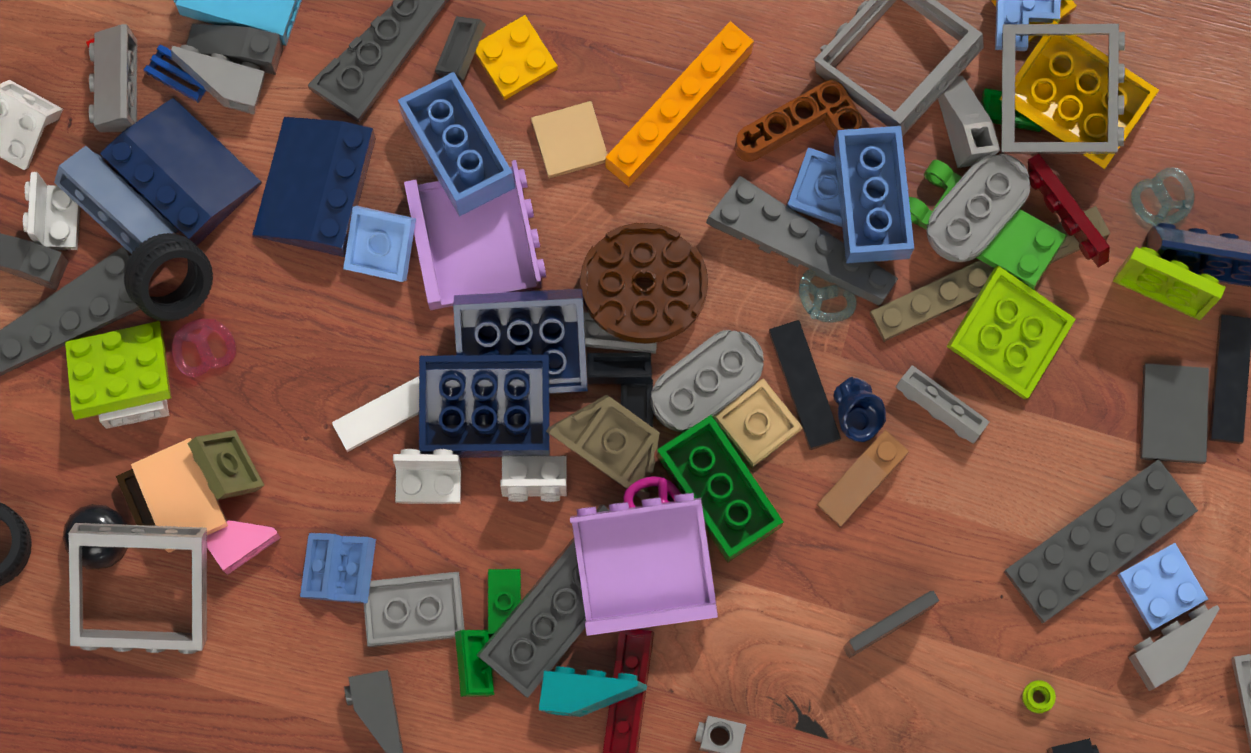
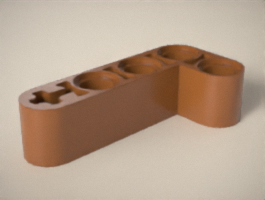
M829 80L743 127L736 137L735 152L741 160L752 162L825 122L834 137H836L838 130H845L838 123L843 119L850 120L854 124L853 129H860L862 117L845 88L839 82ZM827 93L833 94L837 97L838 101L830 104L825 102L822 96ZM801 108L806 109L811 113V117L802 119L796 115L795 111ZM771 124H780L785 131L781 134H774L768 127ZM747 140L749 143L756 141L755 148H752L750 145L744 146V141Z

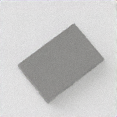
M459 572L370 581L368 603H364L367 646L378 647L454 639L456 631L465 630Z

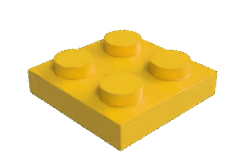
M526 15L479 41L475 51V55L504 100L558 70V65Z

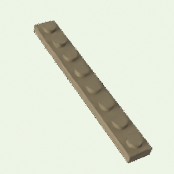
M1095 206L1084 211L1102 237L1107 238L1111 233L1097 207ZM1061 222L1052 226L1067 236L1051 263L1080 250L1078 240L1074 235L1069 236L1065 232ZM979 260L872 310L870 316L883 342L976 299L994 268Z

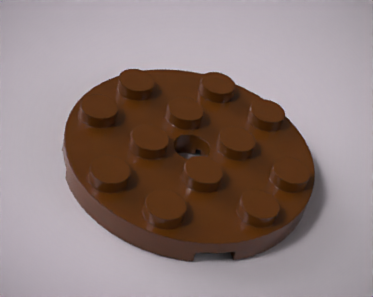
M633 223L611 230L594 247H591L582 265L580 289H582L583 303L587 312L604 331L628 342L656 343L679 335L697 319L706 301L708 274L705 262L698 249L680 236L681 233L660 224ZM640 277H648L653 282V285L643 291V288L638 287L635 281Z

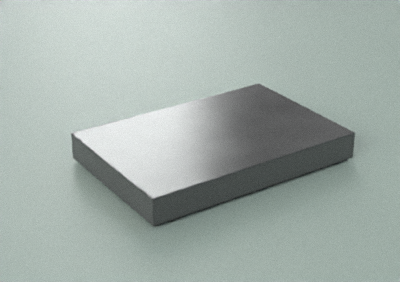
M1144 364L1140 459L1156 461L1159 459L1160 461L1197 464L1206 463L1209 368Z
M934 591L927 592L851 638L844 646V651L850 659L929 611L940 600Z

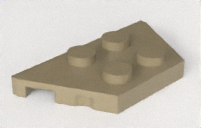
M605 395L548 427L546 430L548 434L626 489L634 482L650 477L654 471V452L658 447L660 432L610 396ZM648 487L635 495L641 500L649 499L650 492H648Z

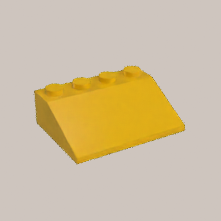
M1053 20V22H1052L1051 24H1059V23H1057L1056 21ZM1077 35L1043 36L1015 76V110L1063 142H1107L1108 56ZM1125 68L1124 83H1118V95H1124V115H1118V127H1124V141L1159 92V89ZM1115 154L1082 155L1105 169Z

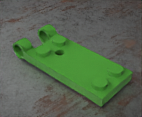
M932 160L924 172L925 178L930 183L946 190L935 208L962 178L954 173L947 164L939 160ZM909 197L911 222L927 230V224L933 211L919 199ZM1019 209L989 246L976 258L993 268L1000 266L1034 290L1065 242L1067 235Z

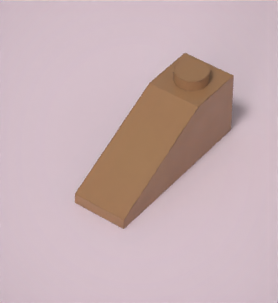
M884 430L822 498L817 506L841 527L906 458L909 451L888 431Z

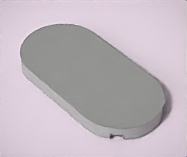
M990 154L978 159L938 204L929 218L927 238L933 250L941 257L953 262H966L978 257L1026 202L1030 193L1029 174L1026 167L1018 159L1008 154L992 156Z
M723 330L710 337L663 373L656 381L651 392L650 402L657 420L671 430L685 432L710 415L715 416L754 386L760 378L764 361L760 345L752 336L741 331Z

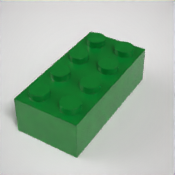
M712 415L657 449L656 457L681 494L694 493V499L701 498L706 531L727 563L782 527L784 521Z

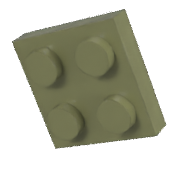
M236 430L198 436L187 443L193 453L195 462L199 465L208 482L209 489L214 493L217 500L253 493L265 486Z

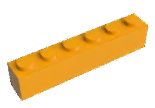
M730 21L605 157V168L630 187L750 56L754 40Z

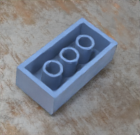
M454 72L398 99L402 118L459 217L515 189L511 168Z
M901 126L838 130L834 140L846 263L910 259L914 250Z

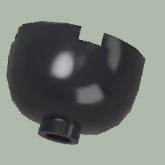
M91 504L80 507L70 515L64 525L63 541L66 552L69 554V532L75 523L127 525V523L117 511L106 505ZM82 546V566L86 569L112 567L123 558L128 548Z

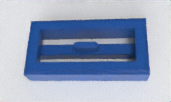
M160 44L157 48V53L151 57L150 64L144 68L145 74L199 103L206 92L205 88L188 73L162 59L163 56L172 60L171 50ZM160 66L198 87V91L195 92L155 70L156 67Z

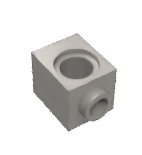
M707 716L705 723L699 722L695 741L701 742L699 749L701 751L709 753H740L746 724ZM722 728L727 731L729 740L725 745L719 746L711 741L710 733L713 729Z

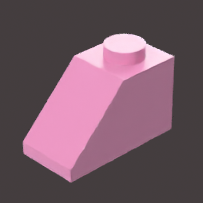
M228 520L227 527L207 535V548L222 570L228 575L281 537L272 527Z

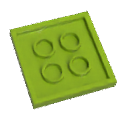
M1135 247L1117 270L1113 282L1197 320H1201L1221 299L1226 288L1218 284L1219 281L1215 277L1208 274L1198 275L1191 272L1184 263L1175 260L1169 262L1162 259L1155 250L1147 247H1141V249Z
M997 266L993 269L946 347L1022 399H1028L1076 319L1009 272Z
M160 321L65 342L71 410L75 420L171 399L164 338Z

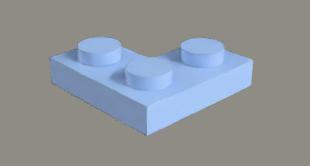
M996 0L995 50H1002L1003 25L1029 24V22L1052 23L1053 20L1059 23L1061 0ZM1016 36L1015 51H1027L1028 36Z

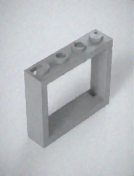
M866 0L858 7L856 15L851 21L839 27L835 38L828 45H823L820 48L821 53L814 59L816 73L826 81L833 80L839 82L855 103L886 126H901L903 137L984 48L983 33L936 0H902L959 42L894 112L834 68L896 2V0Z
M1119 24L1003 25L1001 154H1116L1118 146H1124V127H1118V115H1124V95H1118V83H1124L1125 65L1119 64V51L1125 50V32H1119ZM1108 35L1107 142H1015L1016 36Z
M75 523L69 532L70 646H80L82 650L87 651L97 650L100 647H112L113 650L118 652L130 651L133 648L146 649L150 653L163 652L165 649L178 650V652L183 654H193L197 651H202L207 641V528ZM82 546L192 550V633L83 629Z

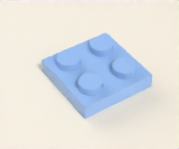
M354 206L352 208L343 269L399 282L407 281L416 218Z
M1176 543L1117 575L1150 631L1208 600Z

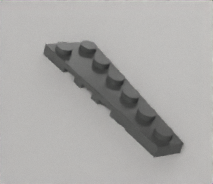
M394 0L393 4L381 16L378 15L370 23L371 26L360 37H356L337 59L334 58L308 84L309 90L360 123L449 0Z
M741 176L734 182L706 221L708 225L741 241L744 237L760 245L759 249L770 254L773 251L788 258L787 262L796 267L803 265L815 271L817 277L830 283H835L840 288L878 306L882 304L898 280L897 277L874 262L846 263L843 242Z
M124 247L109 255L0 330V376L65 346L67 341L80 339L141 310L130 299L124 286V270L127 260H129V254Z

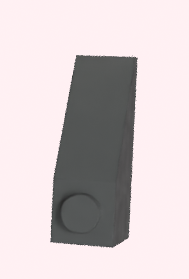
M192 24L186 44L198 49L199 53L204 55L221 54L228 57L230 62L240 65L242 62L253 63L259 66L260 70L276 75L283 50V43L279 34L240 26Z
M0 233V270L57 290L69 263L62 252L32 241Z
M383 670L348 677L350 685L344 686L347 705H353L355 712L386 753H404L389 671Z

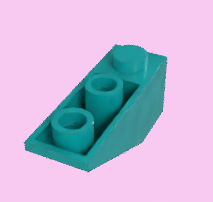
M556 666L555 672L544 671L539 710L553 715L582 717L647 690V685L637 681L638 676L633 674L618 673V678L606 677V672L587 670L586 675L575 674V669Z

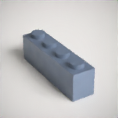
M84 146L59 165L54 183L131 254L135 251L136 247H139L140 243H143L144 240L147 241L148 238H152L154 235L157 236L163 233L176 234L177 229L153 208L142 195H139L129 186L128 182L120 174H116L99 154L92 152L87 146Z

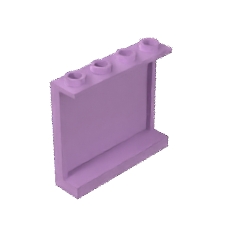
M516 160L512 161V166L510 167L514 176L515 189L460 217L439 181L417 185V180L404 182L410 215L412 218H416L414 235L430 310L453 306L454 295L525 292L542 288L541 278H546L543 259L537 260L535 248L540 247L537 229H530L528 218L534 217L531 199L524 200L522 188L528 187L525 170H518Z
M694 493L675 495L674 502L662 503L661 498L641 500L642 506L629 508L628 502L610 504V511L596 512V507L576 509L577 515L570 517V523H572L587 636L718 617L701 498L694 499Z

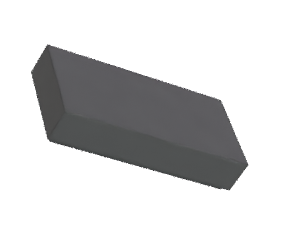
M456 16L434 72L440 77L454 72L459 80H464L486 24L480 19Z

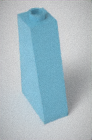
M173 0L176 3L179 14L213 25L251 27L277 33L280 35L285 46H287L302 0Z

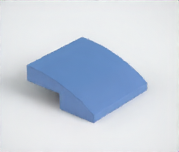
M309 533L300 597L337 602L368 603L376 539L327 533Z

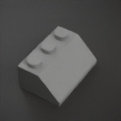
M121 24L94 33V43L89 45L90 61L94 62V73L89 75L90 92H94V104L89 105V121L94 123L95 128L99 132H123L137 122V39L127 24Z

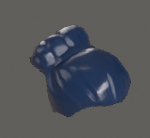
M850 377L836 387L833 397L839 405L838 420L842 432L853 441L866 442L871 440L886 422V411L882 399L872 393L871 385L859 378Z

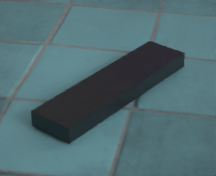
M1221 315L1219 317L1210 441L1242 444L1244 441L1251 353V318Z
M796 320L769 329L768 332L800 424L803 427L809 449L813 450L840 441L841 437L800 321Z

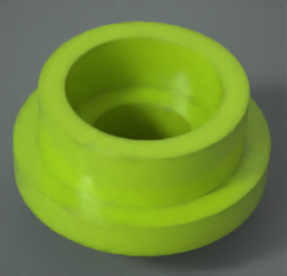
M1037 680L1029 683L1024 688L1022 699L1028 710L1039 714L1045 713L1053 707L1056 695L1050 684ZM1035 691H1039L1044 695L1042 703L1034 701L1033 694Z

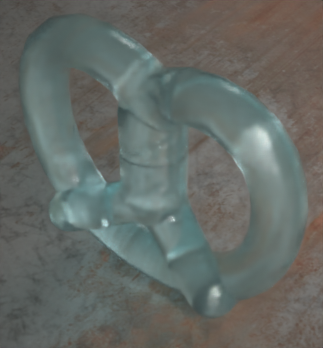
M1174 167L1161 170L1153 179H1145L1138 182L1131 192V202L1137 214L1144 221L1154 226L1160 223L1176 224L1180 222L1192 210L1195 199L1190 179L1183 171ZM1168 177L1176 178L1184 189L1185 200L1173 201L1163 181ZM1147 188L1153 190L1162 206L1156 216L1151 214L1141 202V192ZM1180 209L1173 215L1167 216L1170 210Z
M808 269L803 274L799 283V296L804 309L812 319L833 323L843 321L853 315L857 306L856 297L853 293L840 288L837 284L818 288L810 282L816 276L815 271ZM809 292L814 295L813 303L809 297ZM844 296L847 300V307L840 312L827 313L820 311L823 300Z

